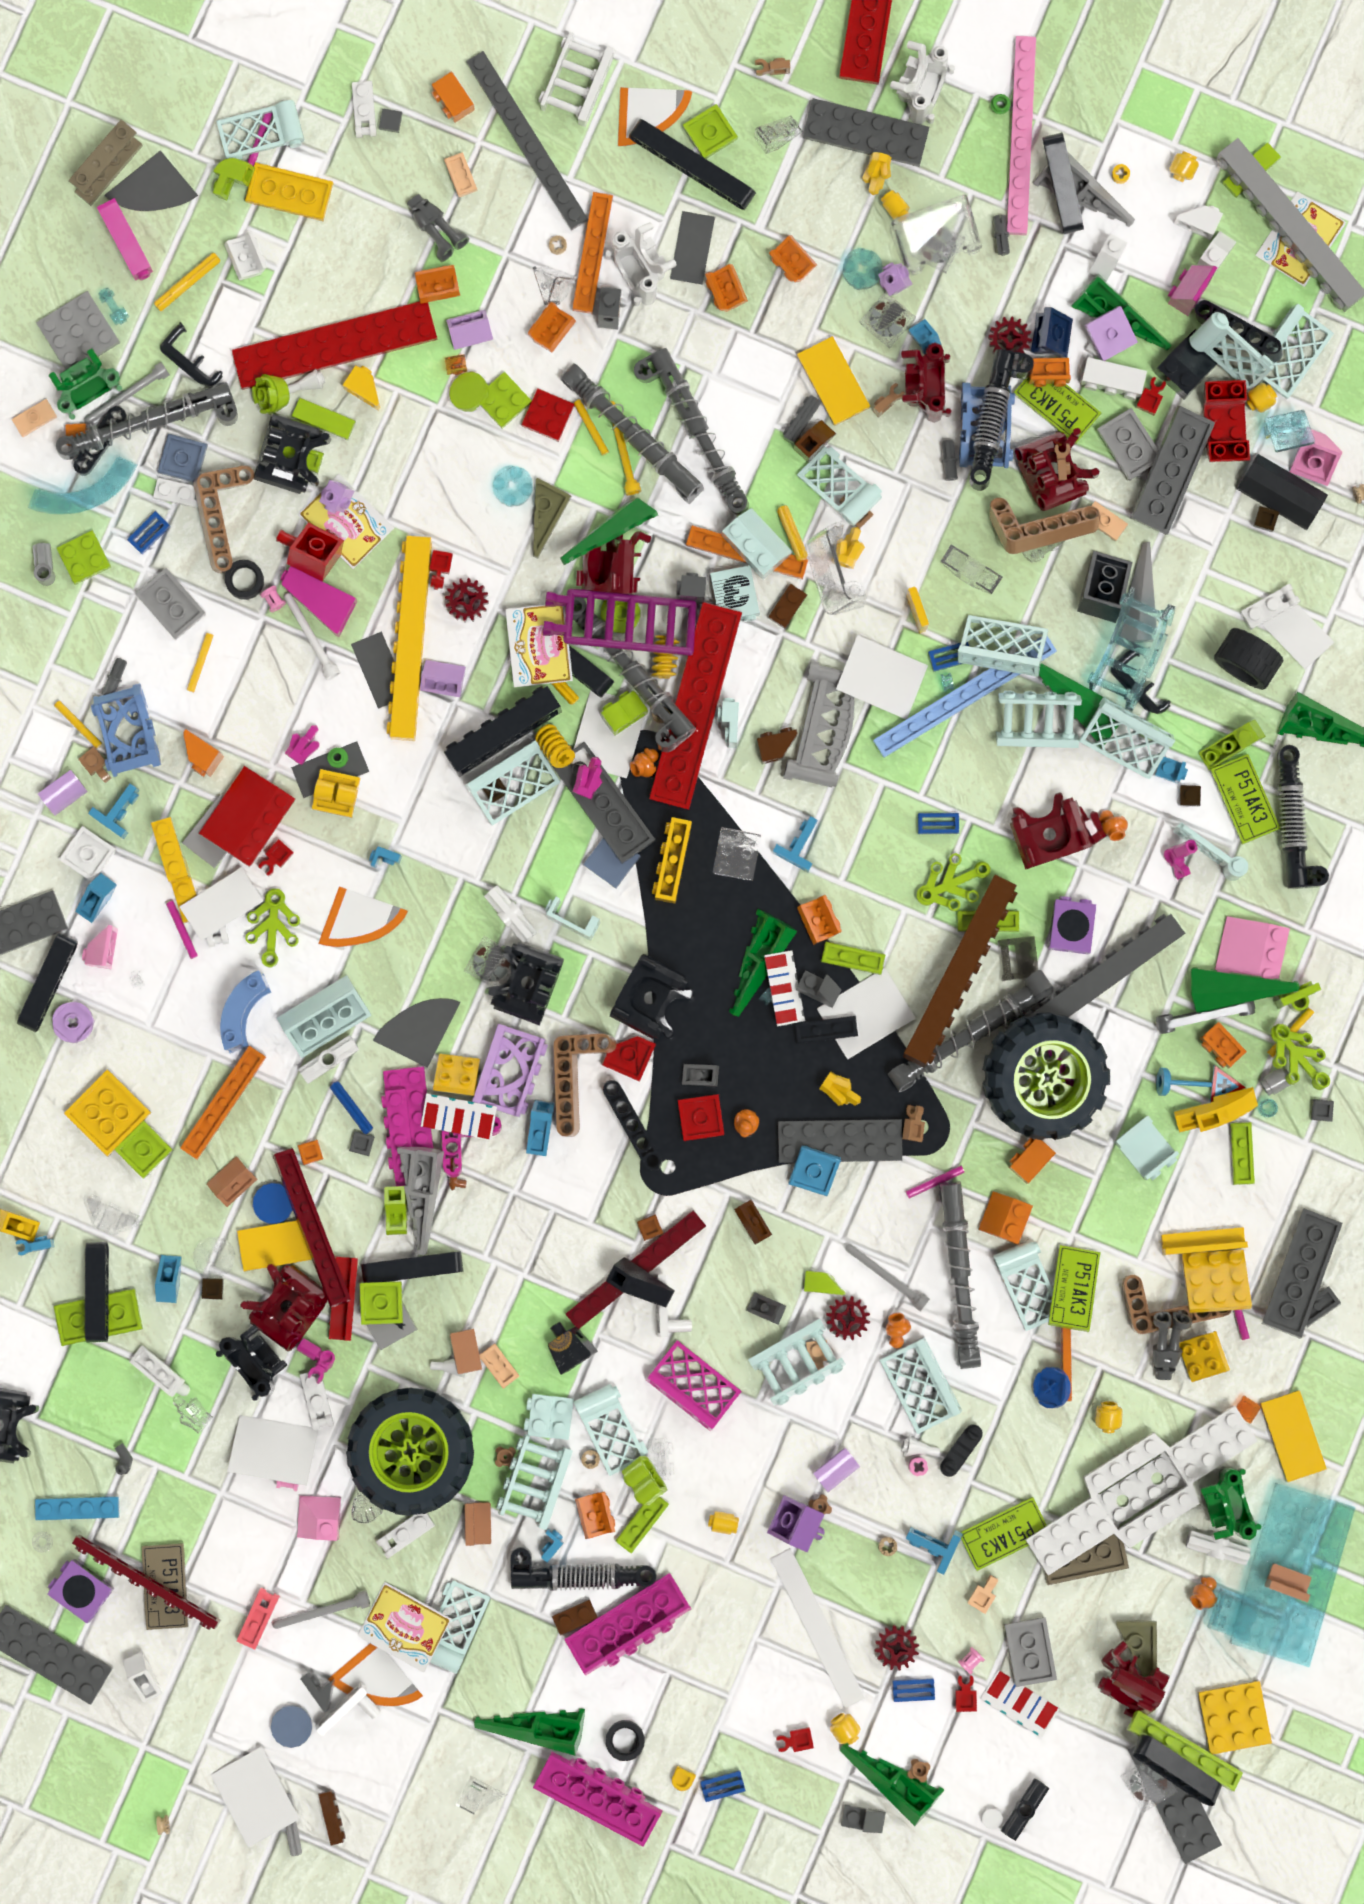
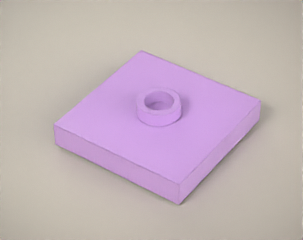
M1121 306L1084 325L1102 361L1138 343Z

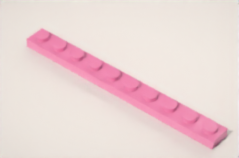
M1016 36L1007 212V232L1010 235H1027L1036 53V37Z

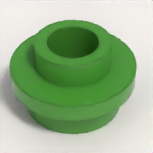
M1004 94L995 95L990 103L992 111L999 115L1007 113L1011 105L1010 99ZM1002 102L1004 107L999 108L997 103Z
M333 748L328 753L327 759L332 767L341 768L346 765L348 755L342 748ZM336 754L341 755V759L339 761L334 760V756Z

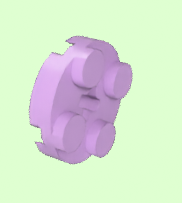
M78 1002L62 1004L56 1009L52 1019L55 1034L61 1040L70 1043H78L85 1040L91 1034L95 1022L91 1011L85 1005ZM77 1017V1027L72 1026L70 1028L68 1026L70 1024L69 1018L74 1019Z

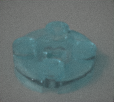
M858 248L846 256L842 273L845 281L854 289H869L878 283L880 279L878 274L882 272L883 265L877 253L872 250ZM858 265L867 266L866 273H859L857 271L859 269Z
M514 465L505 466L494 477L493 492L497 500L508 507L520 506L528 501L532 495L533 481L528 471L524 468ZM510 481L519 484L516 486L517 490L508 489Z

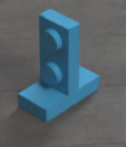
M129 784L107 816L92 807L88 814L122 839H125L128 832L117 825L116 822L118 820L121 821L127 813L126 808L129 804L133 805L139 797L137 794L139 790L132 784Z
M811 816L809 820L804 819L799 828L802 831L799 838L794 837L789 847L792 851L776 844L772 853L808 873L813 863L799 855L818 820Z
M534 1101L530 1116L527 1154L547 1156L555 1103Z
M911 1527L906 1539L915 1547L920 1548L922 1546L928 1549V1552L934 1556H943L937 1572L944 1575L963 1533L955 1530L948 1545Z

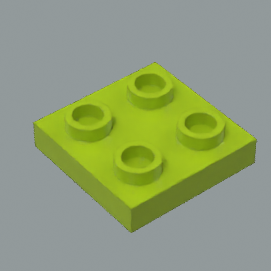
M1312 981L1301 985L1300 989L1295 993L1278 995L1279 1000L1275 1001L1278 1009L1289 1005L1290 1009L1294 1012H1301L1309 1006L1308 996L1322 989L1319 983L1312 984ZM1303 999L1304 1005L1302 1008H1299L1294 1002Z

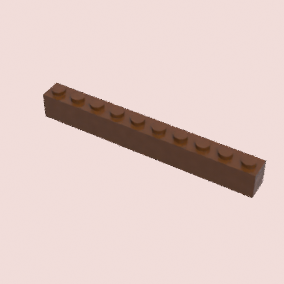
M994 875L904 1052L903 1058L923 1068L926 1067L927 1063L932 1064L937 1054L934 1052L936 1046H941L946 1035L943 1034L945 1028L950 1029L955 1019L952 1016L954 1010L959 1011L964 1001L961 998L963 992L968 993L973 983L970 978L973 973L977 975L982 964L979 961L982 956H987L991 948L988 943L991 938H996L1000 930L997 925L1000 920H1005L1009 912L1006 907L1009 902L1013 904L1018 892H1015L1016 884Z

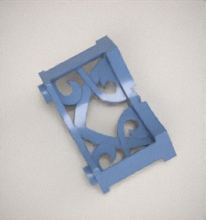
M962 383L961 420L962 430L965 431H960L959 467L973 465L974 457L969 456L975 453L973 445L976 441H973L971 436L977 434L976 430L978 428L972 426L971 422L979 420L981 415L980 413L974 414L972 409L977 408L979 410L980 406L982 407L983 399L981 398H984L983 396L985 395V387H974L970 383ZM1009 385L1010 397L1002 434L1005 431V441L1000 439L1001 442L999 444L1002 449V458H994V463L992 464L996 467L1008 468L1009 461H1013V449H1010L1012 405L1015 404V393H1011V385Z
M141 683L135 684L129 689L99 697L94 696V704L91 705L94 717H98L107 752V759H105L107 771H111L113 777L118 776L117 773L146 765L160 766L159 748L154 737L156 734L152 719L148 720V705ZM134 696L133 698L128 700L124 705H122V703L119 701L120 699ZM116 701L120 708L118 712L114 707L109 706L111 713L109 715L105 714L102 704ZM130 712L133 716V713L137 712L138 718L132 720L127 713ZM124 717L134 726H143V730L134 736L131 746L124 744L115 737L117 728ZM106 721L111 722L109 730ZM141 738L145 739V743L142 745L138 743L139 748H136L138 740ZM112 744L115 745L118 749L113 751ZM128 753H130L131 758L125 760L128 757ZM123 755V761L116 762L117 757Z
M259 970L244 978L233 989L224 1005L220 1022V1034L223 1048L228 1050L230 1054L249 1046L246 1036L248 1016L263 997L272 993L264 973L261 974Z

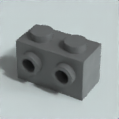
M689 572L686 575H682L681 581L677 580L676 596L684 600H693L697 604H702L705 601L706 577H699L697 573Z

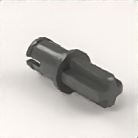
M999 215L993 217L995 227L994 238L997 243L998 255L1005 256L1010 253L1008 242L1010 234L1007 232L1006 216L1001 215L1000 218Z
M944 440L942 441V463H944L945 480L954 481L958 479L956 467L958 458L955 457L954 441Z
M121 658L115 660L110 675L107 674L108 679L101 692L102 695L116 692L119 683H122L121 678L127 666L126 660Z

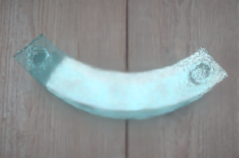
M117 457L104 477L92 486L78 492L55 493L41 488L35 489L28 508L43 513L59 515L74 514L95 508L120 492L133 476L138 465L124 458Z
M1131 587L1127 594L1124 593L1120 600V605H1122L1111 640L1095 673L1091 672L1087 681L1089 689L1092 691L1098 685L1124 697V700H1126L1125 709L1133 712L1144 692L1142 687L1146 677L1150 679L1168 637L1165 634L1167 625L1171 626L1176 609L1175 606L1168 604L1165 610L1159 611L1133 599L1135 592L1133 587ZM1132 607L1157 618L1159 622L1158 627L1154 628L1128 616L1130 608ZM1128 624L1152 635L1154 640L1151 648L1148 647L1147 649L1121 637L1124 625ZM1116 645H1121L1143 655L1146 660L1142 669L1139 668L1137 670L1111 658ZM1107 665L1135 677L1134 680L1136 682L1132 689L1129 688L1127 690L1101 678Z

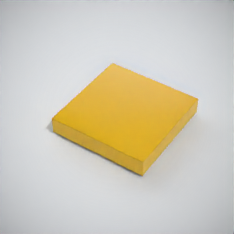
M909 588L906 597L920 634L926 632L929 622L917 588Z

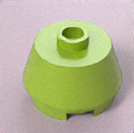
M264 374L255 379L256 386L252 387V398L254 404L258 403L261 408L260 413L272 415V413H276L288 405L290 399L289 388L283 378Z

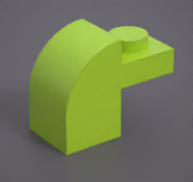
M228 158L221 161L213 171L219 176L214 183L213 194L227 201L234 182L249 186L255 167L248 162L236 158Z
M404 1186L384 1187L386 1235L407 1234L408 1208Z

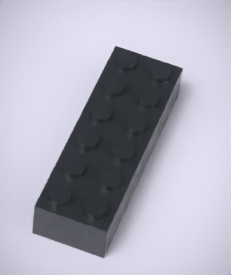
M542 686L538 687L532 692L533 695L531 697L519 699L515 702L516 706L512 709L506 708L497 714L498 718L493 721L491 719L486 720L476 732L471 730L463 736L464 739L460 742L454 741L445 747L447 750L444 751V754L459 778L562 713L560 704L548 686L545 688Z

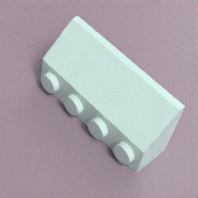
M346 975L277 1017V1020L300 1057L303 1058L372 1015Z

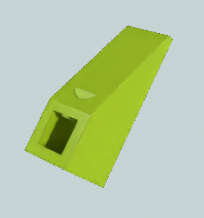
M1255 719L1199 752V755L1208 770H1211L1266 736Z

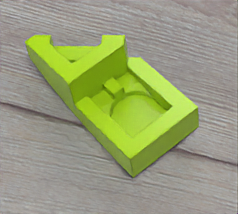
M806 1271L805 1292L845 1295L846 1293L837 1284L836 1279L832 1275L824 1272Z

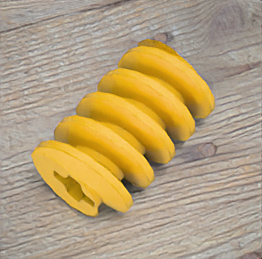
M655 635V638L659 640L655 641L654 644L665 645L666 636ZM674 638V645L679 644L680 641ZM653 652L657 657L652 658L656 665L651 666V669L656 673H652L650 676L658 679H670V677L676 676L677 673L671 671V669L677 668L678 665L672 663V661L678 660V657L673 654Z
M547 724L540 728L535 736V740L551 765L555 768H563L570 765L575 758V753L567 741L564 740L556 726Z

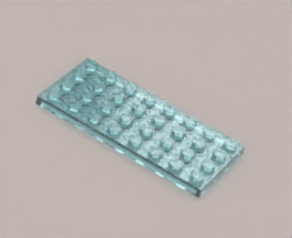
M1275 1483L1229 1642L1230 1644L1310 1668L1355 1511L1354 1506ZM1273 1563L1311 1577L1307 1594H1310L1308 1603L1265 1587Z

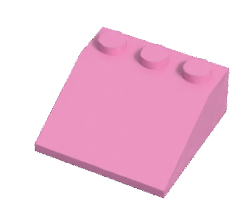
M1227 916L1215 970L1223 973L1234 972L1262 976V978L1272 980L1274 978L1279 979L1290 928Z

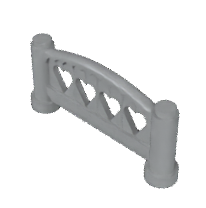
M811 660L807 680L814 682L797 758L796 760H787L783 779L792 780L794 778L831 788L832 786L836 787L839 775L835 774V770L845 753L853 727L854 697L844 693V697L841 699L842 705L837 707L829 700L826 694L838 691L836 688L843 673L842 670L819 665V662ZM838 710L840 716L837 718L838 724L831 726L821 714ZM829 729L834 730L833 744L827 746L816 734ZM828 749L830 751V756L827 758L829 761L828 765H821L812 753Z

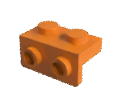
M789 235L776 249L769 252L772 256V262L785 271L784 275L791 282H801L817 266L815 261L792 235Z
M728 264L713 273L708 272L705 274L707 278L706 285L712 291L714 304L720 311L728 312L748 301L733 264Z
M454 265L415 272L421 304L460 296Z
M551 302L543 310L538 320L531 326L528 335L536 344L552 353L576 320L560 310L555 303Z
M1033 358L1034 367L1029 377V384H1034V387H1044L1046 384L1063 387L1070 383L1069 358Z
M826 895L797 907L813 945L842 932L840 922L835 917L832 904Z
M1217 1022L1200 1038L1202 1047L1208 1053L1211 1051L1214 1053L1216 1062L1222 1068L1225 1066L1227 1069L1231 1068L1247 1052L1220 1022Z
M605 1491L575 1499L585 1539L615 1532V1519L611 1515L609 1508L610 1500Z

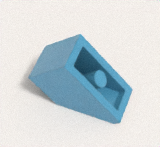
M100 873L87 886L75 912L90 923H93L111 899L117 884Z
M161 1255L155 1281L156 1302L177 1303L180 1287L181 1256Z

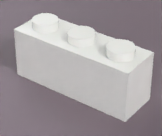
M1088 357L1080 385L1085 386L1084 388L1087 390L1096 391V389L1104 390V393L1108 395L1121 394L1126 399L1136 400V398L1140 399L1147 371Z

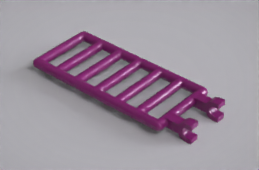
M572 588L568 589L567 596L557 595L553 592L546 593L545 607L564 606L566 610L564 625L544 621L543 636L561 635L563 636L564 643L687 656H691L694 652L697 603L693 600ZM575 597L587 598L584 637L572 636ZM595 599L607 600L604 639L592 638ZM615 601L628 602L625 641L612 640ZM636 603L648 604L645 643L633 642ZM656 605L668 606L665 645L653 644ZM676 607L688 608L686 647L674 646Z

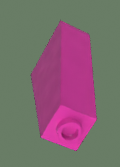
M115 198L98 206L97 209L135 281L148 278L153 270Z
M290 566L289 570L283 572L280 579L283 588L335 636L340 637L358 602L357 599Z

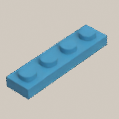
M119 1497L35 1499L36 1520L120 1517Z

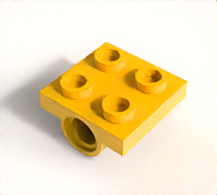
M320 769L319 778L314 790L312 810L352 818L361 778Z
M439 1054L433 1090L474 1096L477 1087L480 1059Z
M1216 1331L1179 1342L1191 1382L1230 1370Z

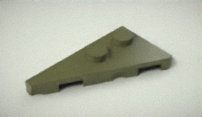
M536 478L533 557L537 559L572 498L571 495L539 478Z
M1116 1621V1625L1132 1656L1138 1657L1136 1664L1143 1677H1147L1149 1672L1157 1667V1621Z

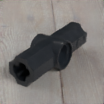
M1034 1778L1022 1798L1016 1803L1014 1810L1000 1831L1016 1841L1029 1820L1034 1816L1036 1809L1050 1788ZM1024 1804L1030 1805L1031 1809L1026 1815L1020 1813V1807Z

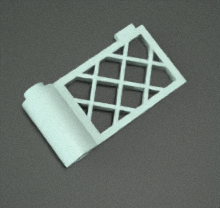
M293 100L282 101L275 106L216 121L226 159L236 158L243 160V156L285 145L290 146V148H297L305 140ZM273 113L274 119L270 126L260 121L264 114ZM250 118L255 121L251 130L241 126L245 119ZM230 123L236 126L230 136L223 132L222 125ZM258 124L268 128L263 138L253 133ZM239 129L248 133L243 143L234 138ZM270 131L278 134L280 141L271 143L265 139ZM251 135L260 140L257 147L251 148L246 145ZM231 141L241 145L238 152L229 154L228 146Z
M1213 313L1190 337V344L1195 350L1208 354L1235 380H1246L1244 374L1252 375V384L1246 380V389L1248 391L1254 388L1274 368L1273 362L1265 354L1262 356L1229 326L1227 317L1222 313ZM1227 334L1234 340V344L1226 343L1225 336ZM1213 348H1222L1223 355H1218ZM1227 349H1235L1236 356H1228ZM1240 350H1246L1249 353V357H1241ZM1229 361H1236L1238 368L1230 366ZM1242 362L1251 363V370L1243 369ZM1255 363L1261 364L1266 370H1256Z
M824 447L797 476L834 508L851 526H855L882 499V490L876 484L871 485L857 475L838 458L840 454L835 449ZM827 454L831 458V465H820V460ZM843 468L845 470V477L834 478V469ZM831 469V478L820 479V470ZM817 470V479H807L805 475L809 471ZM848 481H858L861 484L856 490H848ZM831 482V491L822 492L820 490V483ZM834 482H845V490L834 491ZM834 495H845V501L838 506L834 502Z
M1182 822L1174 829L1173 832L1185 841L1194 840L1200 852L1223 867V875L1226 879L1235 881L1247 873L1248 862L1245 858L1241 856L1231 858Z
M1031 1239L993 1255L995 1264L1003 1278L1025 1331L1049 1321V1315L1044 1314L1043 1310L1046 1302L1051 1303L1048 1297L1050 1295L1052 1298L1053 1293L1052 1286L1038 1256L1041 1250L1037 1242H1032ZM1037 1264L1040 1270L1037 1279L1026 1275L1029 1267ZM1012 1274L1022 1276L1018 1287L1010 1285L1007 1277ZM1025 1277L1036 1281L1032 1292L1021 1289ZM1038 1283L1046 1285L1048 1289L1045 1298L1034 1294ZM1020 1291L1030 1295L1026 1306L1019 1304L1017 1301ZM1033 1296L1044 1300L1040 1312L1029 1308ZM1028 1310L1038 1313L1036 1322L1030 1325L1027 1324L1025 1319Z
M611 1384L574 1401V1405L609 1476L624 1470L637 1459L625 1457L629 1446L637 1448L641 1456L649 1453L644 1442L639 1443L618 1400L621 1394L617 1386L612 1387ZM618 1408L621 1414L619 1423L607 1420L609 1413ZM594 1419L604 1421L600 1432L591 1430L588 1422ZM622 1420H624L626 1426L621 1424ZM606 1422L617 1426L614 1437L603 1434ZM620 1427L629 1430L628 1442L616 1438ZM594 1434L599 1435L597 1440H596ZM601 1436L613 1440L609 1451L600 1448L599 1441ZM615 1441L626 1444L623 1456L611 1452ZM610 1455L621 1458L620 1465L612 1470L608 1465Z
M452 1581L451 1584L447 1582L442 1593L446 1597L439 1612L443 1614L445 1608L454 1606L457 1617L451 1619L450 1622L458 1619L463 1631L451 1635L447 1627L446 1630L449 1636L441 1639L430 1663L457 1674L491 1597L456 1581ZM454 1587L463 1589L466 1598L454 1602L452 1597ZM467 1592H470L474 1595L468 1597ZM476 1596L485 1599L482 1608L473 1611L469 1599ZM449 1598H451L452 1603L447 1605ZM467 1600L471 1612L459 1616L455 1604ZM480 1611V1612H479V1615H478V1617H477V1619H476V1616H475L474 1613ZM472 1614L475 1624L473 1627L465 1630L461 1618ZM471 1630L469 1637H467L466 1632ZM464 1633L467 1641L464 1648L456 1647L452 1637ZM450 1639L452 1644L447 1643L444 1640Z

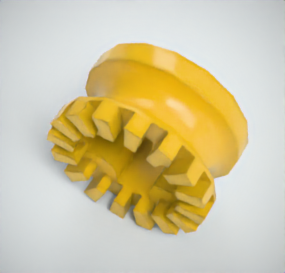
M1124 164L1116 165L1111 174L1112 180L1116 184L1127 182L1130 177L1128 166ZM1119 169L1126 173L1122 179L1116 174L1119 172Z

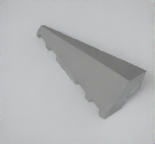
M1068 152L1079 205L1094 212L1104 213L1108 215V218L1112 220L1117 219L1130 227L1134 223L1135 218ZM1047 164L1033 184L1036 186L1041 185L1054 193Z
M1150 542L1142 543L1115 645H1131L1157 641Z
M398 1147L397 1152L400 1154L402 1163L400 1168L401 1172L404 1173L406 1184L404 1189L409 1215L414 1225L413 1235L416 1236L418 1246L416 1251L417 1254L425 1255L428 1250L444 1151L427 1147Z

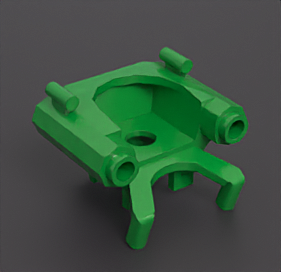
M93 348L87 351L92 362L86 357L59 374L61 382L55 372L48 375L57 391H62L61 397L57 402L58 410L62 413H68L71 420L75 419V415L71 412L81 409L110 391L115 385L118 391L122 390V386L118 384L120 380L119 372L114 368H100L102 363Z
M1224 1467L1219 1471L1217 1484L1201 1488L1212 1527L1226 1526V1530L1214 1532L1215 1540L1233 1536L1234 1532L1242 1539L1252 1540L1256 1536L1257 1530H1260L1262 1527L1259 1523H1255L1246 1500L1243 1487L1244 1481L1242 1479V1475L1246 1474V1470L1243 1468L1236 1470Z

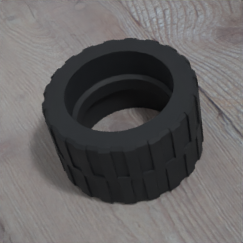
M1232 628L1214 655L1216 663L1226 672L1247 685L1261 690L1268 687L1284 661L1281 654L1270 644L1252 633L1239 628Z

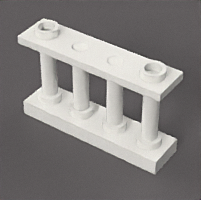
M570 31L568 37L564 36L562 40V52L545 92H541L538 102L541 103V110L544 112L547 105L550 104L576 114L578 125L586 127L614 59L615 48L607 45L605 51L599 52L573 42L574 32ZM571 49L597 59L600 62L598 70H591L566 60L569 50ZM562 68L591 78V81H593L591 87L583 88L558 78ZM558 86L583 96V99H585L583 106L580 105L578 107L552 97L554 87Z

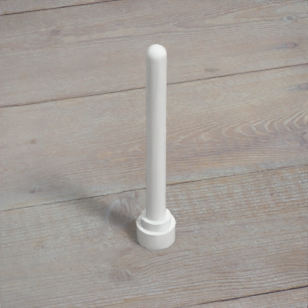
M286 593L284 599L321 661L324 671L323 675L327 681L334 679L341 673L338 666L329 661L293 596L290 593Z

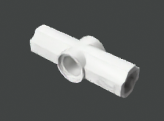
M498 885L484 896L497 911L499 918L508 928L510 927L520 941L525 943L537 933L525 919L523 912L513 901L509 900Z
M349 1035L328 1050L323 1051L319 1056L298 1070L309 1084L330 1069L335 1068L339 1063L360 1049ZM327 1054L334 1056V1062L331 1065L324 1063V1057Z
M1190 1530L1186 1540V1548L1206 1553L1207 1556L1220 1560L1226 1559L1247 1565L1250 1557L1251 1548L1232 1543L1224 1538L1215 1540L1214 1535L1208 1536Z

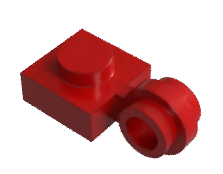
M433 550L429 571L437 572V575H432L430 587H433L434 590L443 589L445 577H441V573L450 574L453 553Z

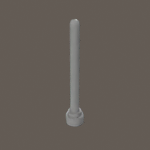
M159 362L154 366L155 368L152 370V373L86 416L84 422L91 424L109 412L111 408L116 407L156 379L160 380L162 378L164 380L170 374L162 362Z
M847 1244L845 1246V1250L911 1299L913 1301L912 1304L915 1305L914 1308L921 1312L930 1300L925 1294H916L853 1245Z
M366 1590L361 1591L352 1599L276 1620L272 1626L274 1629H279L355 1606L362 1609L370 1607L369 1596Z

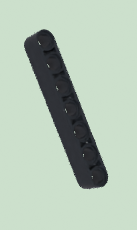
M639 119L629 134V138L633 142L741 210L747 208L756 194L747 184L643 119Z

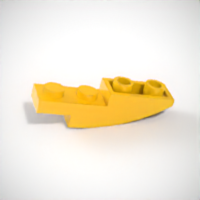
M1251 1087L1213 1097L1214 1102L1175 1111L1174 1115L1179 1133L1199 1128L1200 1132L1207 1131L1247 1114L1258 1106L1254 1088Z

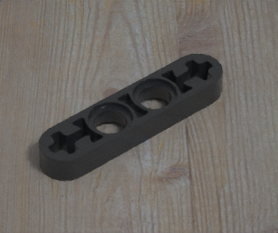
M121 407L111 408L98 428L103 429L110 426L107 421L114 419V413L118 414L121 412L122 419H117V423L126 421L127 414L125 410ZM111 440L106 441L103 449L96 455H92L89 451L84 450L94 460L91 462L89 459L86 463L88 468L80 471L78 464L80 462L84 463L87 459L84 456L85 453L81 451L74 461L73 467L75 471L81 476L90 474L109 447L107 442L111 444Z

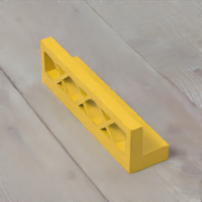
M1244 1227L1161 1235L1163 1255L1248 1248V1241L1245 1242Z

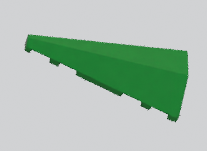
M1099 273L1083 289L1071 305L1072 308L1095 318L1121 306L1135 336L1167 351L1172 346Z
M639 498L628 501L561 556L560 559L563 565L623 535L645 521L658 516V513Z
M1041 663L1039 676L1043 679L1042 683L1045 686H1049L1057 694L1065 695L1067 692H1074L1081 696V705H1074V719H1078L1086 729L1099 708V703L1103 696ZM1101 713L1097 720L1099 726L1111 723L1109 716ZM1112 727L1100 730L1102 740L1113 735ZM1098 731L1089 733L1096 741H1100Z
M1298 691L1287 705L1278 729V734L1282 736L1286 733L1296 735V738L1307 736L1314 737L1317 741L1345 745L1355 743L1359 744L1360 747H1364V727Z
M760 909L756 912L758 916L756 927H752L751 930L753 938L751 945L746 948L739 977L741 982L739 989H735L734 992L736 996L733 1009L729 1010L731 1014L738 1017L768 975L764 955L783 952L797 932L787 923Z
M1198 967L1191 969V995L1197 1013L1291 993L1300 989L1298 981L1287 982L1280 981L1277 978L1272 980L1256 975L1234 972L1223 973L1213 969L1202 970L1198 969Z
M581 1708L578 1712L560 1710L559 1713L546 1714L545 1711L513 1714V1717L505 1718L496 1715L493 1719H480V1717H476L474 1726L480 1730L576 1756L582 1739L585 1709Z
M848 1743L843 1744L839 1750L914 1826L926 1816L944 1792V1789L941 1787L935 1788L927 1784V1780L922 1783L918 1779H910L907 1775L908 1771L881 1758L876 1760L868 1756V1752L864 1750L860 1752L849 1747Z

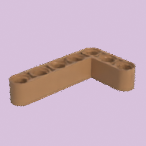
M239 466L203 473L193 482L210 564L217 573H223L232 566V556L217 491L242 487L252 482L254 471L249 466ZM240 471L247 473V481L240 479ZM220 475H225L228 478L227 485L220 482ZM201 478L208 481V488H203L200 485ZM205 498H209L212 500V508H207L205 506ZM210 518L217 521V528L209 526ZM214 538H218L221 541V548H216L213 545ZM218 558H222L225 560V568H220L218 566Z
M995 498L990 504V521L1005 551L1009 554H1018L1094 533L1099 527L1100 512L1094 506L1079 508L1019 525L1007 500Z
M607 1034L560 1036L554 1041L556 1128L561 1136L574 1137L580 1130L577 1055L611 1053L615 1050L617 1044L613 1036ZM604 1038H607L609 1044L607 1048L603 1049L601 1042ZM587 1039L589 1046L586 1050H583L582 1042ZM567 1040L569 1047L566 1051H563L562 1043ZM565 1061H568L570 1064L567 1071H564L562 1067ZM566 1081L570 1083V1089L567 1092L563 1089ZM569 1102L571 1104V1109L569 1112L566 1113L564 1110L565 1103ZM569 1122L572 1130L566 1133L565 1125Z
M1128 1275L1122 1281V1289L1131 1328L1138 1334L1159 1331V1328L1154 1325L1153 1319L1156 1313L1163 1311L1170 1313L1172 1318L1174 1312L1183 1310L1192 1319V1323L1224 1317L1232 1311L1228 1310L1224 1313L1219 1311L1207 1312L1201 1318L1197 1313H1189L1188 1305L1149 1313L1141 1278L1136 1275ZM1131 1278L1137 1281V1287L1134 1290H1130L1127 1287V1282ZM1136 1298L1142 1302L1139 1310L1132 1308V1301ZM1139 1319L1146 1321V1328L1142 1331L1136 1327V1322Z

